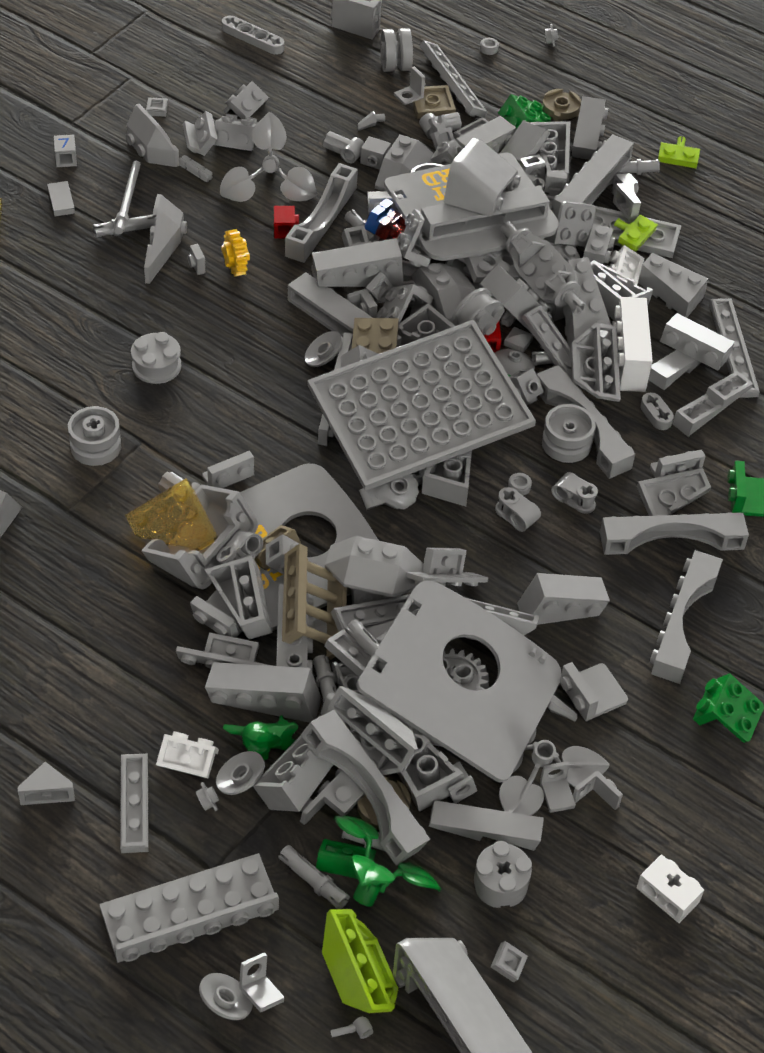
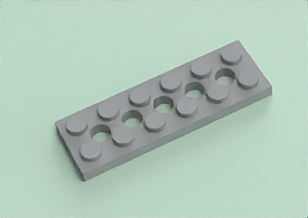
M552 245L567 262L568 260L580 258L575 245ZM507 249L464 258L474 283H480L497 264L516 281L520 278L526 283L516 271L511 253Z

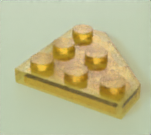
M187 478L125 515L134 534L143 539H159L169 545L200 551L218 538Z

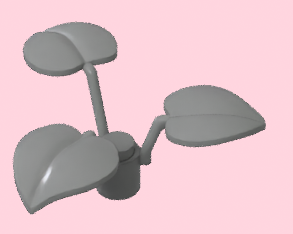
M268 112L255 125L252 131L254 144L260 149H268L269 155L263 160L262 167L250 176L244 167H234L229 170L220 185V195L222 197L237 202L249 200L255 192V184L251 179L264 170L268 173L277 171L285 179L281 183L280 190L286 198L292 201H307L317 195L314 179L307 169L294 167L289 170L286 176L279 167V159L273 155L272 149H282L286 143L287 136L283 124L273 113Z
M536 729L533 735L531 736L528 744L534 741L536 736ZM541 740L531 745L527 744L525 750L534 749L532 760L535 764L528 781L521 776H511L502 783L499 790V800L505 812L532 816L540 809L544 800V791L540 786L532 784L540 767L550 765L553 760L556 763H561L559 754L556 753L555 745L549 740ZM568 747L562 753V761H568L570 765L567 781L573 787H577L597 770L603 775L610 766L602 756L585 747Z

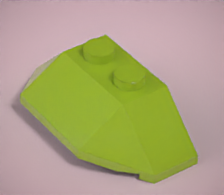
M330 909L326 916L322 954L342 1003L367 1013L391 1012L395 1008L394 1003L397 998L398 986L377 938L364 923L356 918L357 915L352 909Z

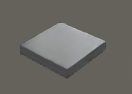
M523 120L500 153H510L520 163L521 158L536 155L550 135V132L547 129Z

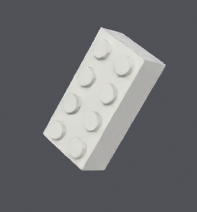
M620 297L619 306H615L614 311L616 321H612V326H616L620 391L646 392L653 362L647 298Z

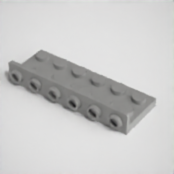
M258 853L99 905L117 963L136 960L140 955L149 952H161L167 946L176 943H188L195 937L204 934H215L222 928L231 925H242L249 919L258 916L267 917L276 910H279V897L273 891Z

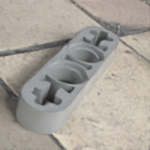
M225 16L222 19V30L225 33L271 54H281L284 52L283 38L235 16Z

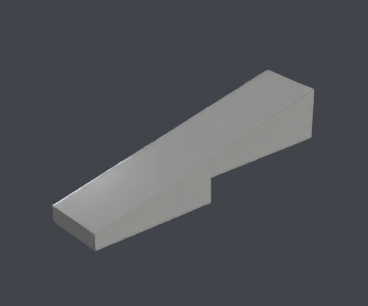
M675 350L651 366L648 380L665 390L683 373H690L701 362Z
M738 371L708 387L705 395L677 410L672 424L689 437L751 389L753 383Z
M434 800L428 827L478 841L484 836L534 851L541 841L544 818Z

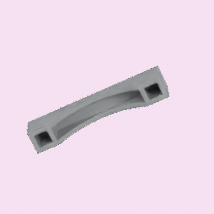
M341 163L337 165L331 173L323 195L314 211L303 223L294 225L285 237V257L305 263L357 189L358 169Z
M559 365L537 373L536 375L539 377L544 390L539 396L546 404L555 407L563 404H574L585 408L592 414L596 426L593 436L597 451L596 464L610 479L631 470L635 458L634 450L625 443L619 432L613 429L608 423L607 418L600 414L595 408L594 403L588 400L581 388L572 382L569 374L564 372Z
M731 512L720 514L603 517L600 529L604 555L628 554L634 548L646 542L670 537L698 540L721 551L744 550L749 536L744 514Z
M696 550L692 559L687 558L683 568L686 576H680L676 588L680 590L679 595L674 593L670 604L673 612H667L663 626L667 627L666 631L661 630L656 644L660 645L659 650H653L649 662L653 664L652 675L678 684L681 683L691 652L683 631V616L696 600L713 591L723 559Z
M332 710L309 723L301 734L302 738L316 757L324 759L342 769L364 791L377 817L380 844L395 865L419 852L430 838L424 828L413 817L409 808L393 790L392 785L387 782L379 771L375 762L364 751L360 742L347 728L343 719L338 716L335 710Z

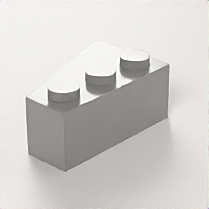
M537 573L517 602L520 612L540 616L537 624L539 625L599 616L610 600L601 577Z

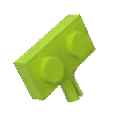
M682 136L678 137L677 145L661 142L658 155L659 162L697 169L700 149L686 147L685 137H683L682 142Z
M639 215L630 224L618 218L614 226L624 232L619 236L617 243L625 245L636 252L656 231L658 224L642 215Z

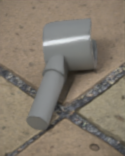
M362 1016L349 1026L331 1030V1035L333 1038L356 1031L359 1037L364 1039L373 1034V1029L369 1020Z

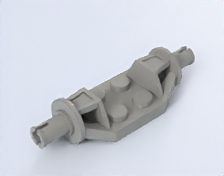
M511 221L505 222L509 230L502 225L501 232L508 238L506 249L511 253L518 274L543 302L553 303L558 307L568 305L574 314H581L582 312L577 306L584 311L586 304L577 296L580 292L577 272L549 241L532 234L528 228L518 230Z

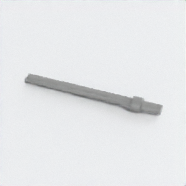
M139 161L132 163L120 212L117 213L115 218L116 234H122L124 226L128 223V211L141 165Z

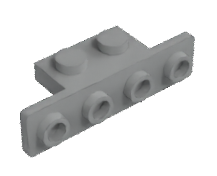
M426 548L423 572H406V577L413 579L416 585L423 581H435L443 586H446V582L454 586H462V582L470 586H478V582H488V577L472 572H463L467 550L460 548Z
M210 632L205 651L180 646L176 648V654L181 659V662L189 665H195L196 662L202 663L210 669L213 662L267 665L255 662L259 642Z
M339 768L335 773L336 777L331 782L327 780L320 787L319 795L314 800L311 798L307 800L301 809L300 822L305 825L325 804L330 806L339 815L346 816L357 802L365 796L364 791L348 774Z

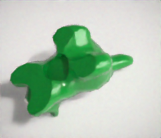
M280 715L277 723L256 721L246 726L224 724L223 729L230 734L242 736V742L247 751L259 753L265 761L268 759L271 749L277 748L286 751L296 741L292 739V735L298 729V724L295 722L289 723L283 718V715Z

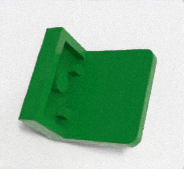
M511 94L498 112L500 116L515 126L516 130L523 120L529 123L551 122V117L543 111V106L535 100L533 102L529 101L521 95L518 97Z
M735 460L733 470L729 469L727 482L730 484L728 500L731 501L732 513L764 517V478L745 477V461Z
M730 673L717 679H711L705 686L706 691L703 698L696 706L697 711L693 720L699 725H703L717 719L742 742L750 741L763 712L764 704Z

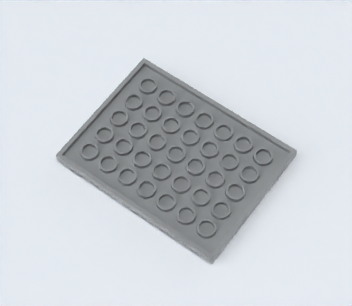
M474 320L308 380V387L365 491L534 427L536 423L532 413Z

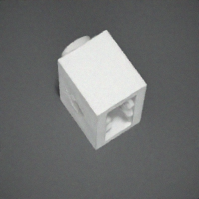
M662 854L640 875L636 887L678 923L697 906L704 892V889L696 879L687 876L674 861L668 860Z

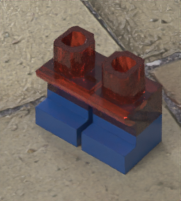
M387 198L370 212L365 225L367 231L384 240H387L390 236L398 238L399 234L403 233L406 228L405 220L401 213L391 208L393 202Z

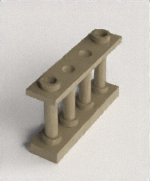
M298 544L284 555L282 641L291 644L300 637L306 636L325 644L327 639L339 632L331 611L334 608L346 606L347 587H344L326 568L309 562L307 558L308 547L302 544ZM307 571L327 579L328 590L308 583ZM309 593L326 600L327 612L307 604L306 594ZM306 615L326 622L327 634L308 627ZM327 649L326 656H328L330 660L336 657Z

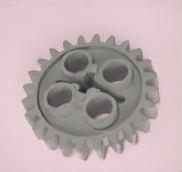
M451 649L449 654L443 651L445 670L454 682L469 690L479 691L489 688L488 672H486V666L481 665L480 658L474 660L472 653L465 657L464 650H461L458 654H455L454 649Z

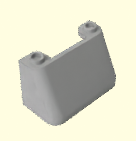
M472 138L452 161L443 203L492 217L496 210L500 211L503 198H501V193L506 187L509 191L518 188L521 176L518 175V171L483 140Z
M201 485L191 498V507L196 514L168 546L163 540L153 539L142 549V553L148 561L188 585L199 589H206L212 581L204 569L221 565L216 558L217 554L226 546L237 531L255 533L258 525L256 517L240 492Z

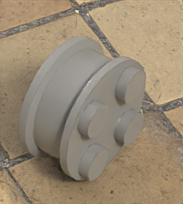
M480 288L471 292L459 303L453 313L452 323L457 326L474 320L483 336L485 334L490 335L495 331L496 324L505 309L499 300L492 298V293L487 288Z
M165 332L150 333L136 339L131 347L132 369L136 377L151 384L166 383L174 379L181 370V350L177 340Z

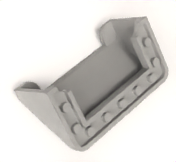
M406 938L396 944L393 977L399 988L405 986L408 994L418 988L420 989L460 1053H532L468 958L467 949L461 940L457 941L454 938Z

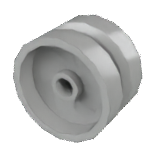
M400 28L396 35L393 29H382L380 54L384 72L395 71L397 64L400 71H411L413 43L410 28Z
M563 404L551 409L545 418L542 436V447L546 454L557 461L574 463L587 457L592 448L596 428L594 417L585 408L574 404Z
M92 406L78 410L71 416L68 422L71 453L76 460L82 464L98 466L113 461L119 455L121 450L119 419L114 412L104 407Z

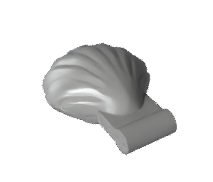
M411 473L367 491L364 488L360 489L359 492L366 510L383 504L394 509L404 510L415 503L419 490L418 481Z

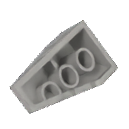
M157 194L153 209L154 224L150 228V244L147 247L144 265L145 283L147 284L151 283L181 243L182 235L187 232V221H184L183 212L161 194Z

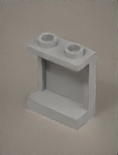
M331 0L332 11L330 17L332 18V27L373 39L380 30L382 0H371L370 2L366 0Z

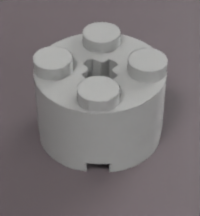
M497 841L484 849L477 859L474 875L475 890L478 897L487 905L496 908L508 905L512 907L519 904L527 894L532 872V862L520 848L505 841Z

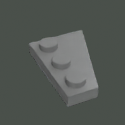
M703 468L643 480L637 484V489L649 516L671 515L708 493L711 488Z

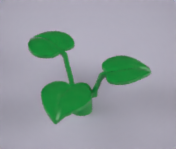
M335 816L334 820L343 831L354 837L362 838L366 842L364 856L353 855L351 859L354 872L359 880V884L353 894V898L358 903L369 907L373 906L379 892L384 893L386 887L393 883L398 876H402L407 882L414 885L437 889L440 892L441 887L434 877L417 865L405 862L399 863L398 869L392 874L384 866L378 865L369 859L372 839H378L379 837L377 830L362 819L352 816Z

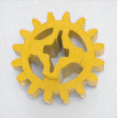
M237 229L225 231L224 245L221 246L225 265L229 269L231 268V273L234 274V277L246 275L247 261L250 260L246 240L240 237V232Z

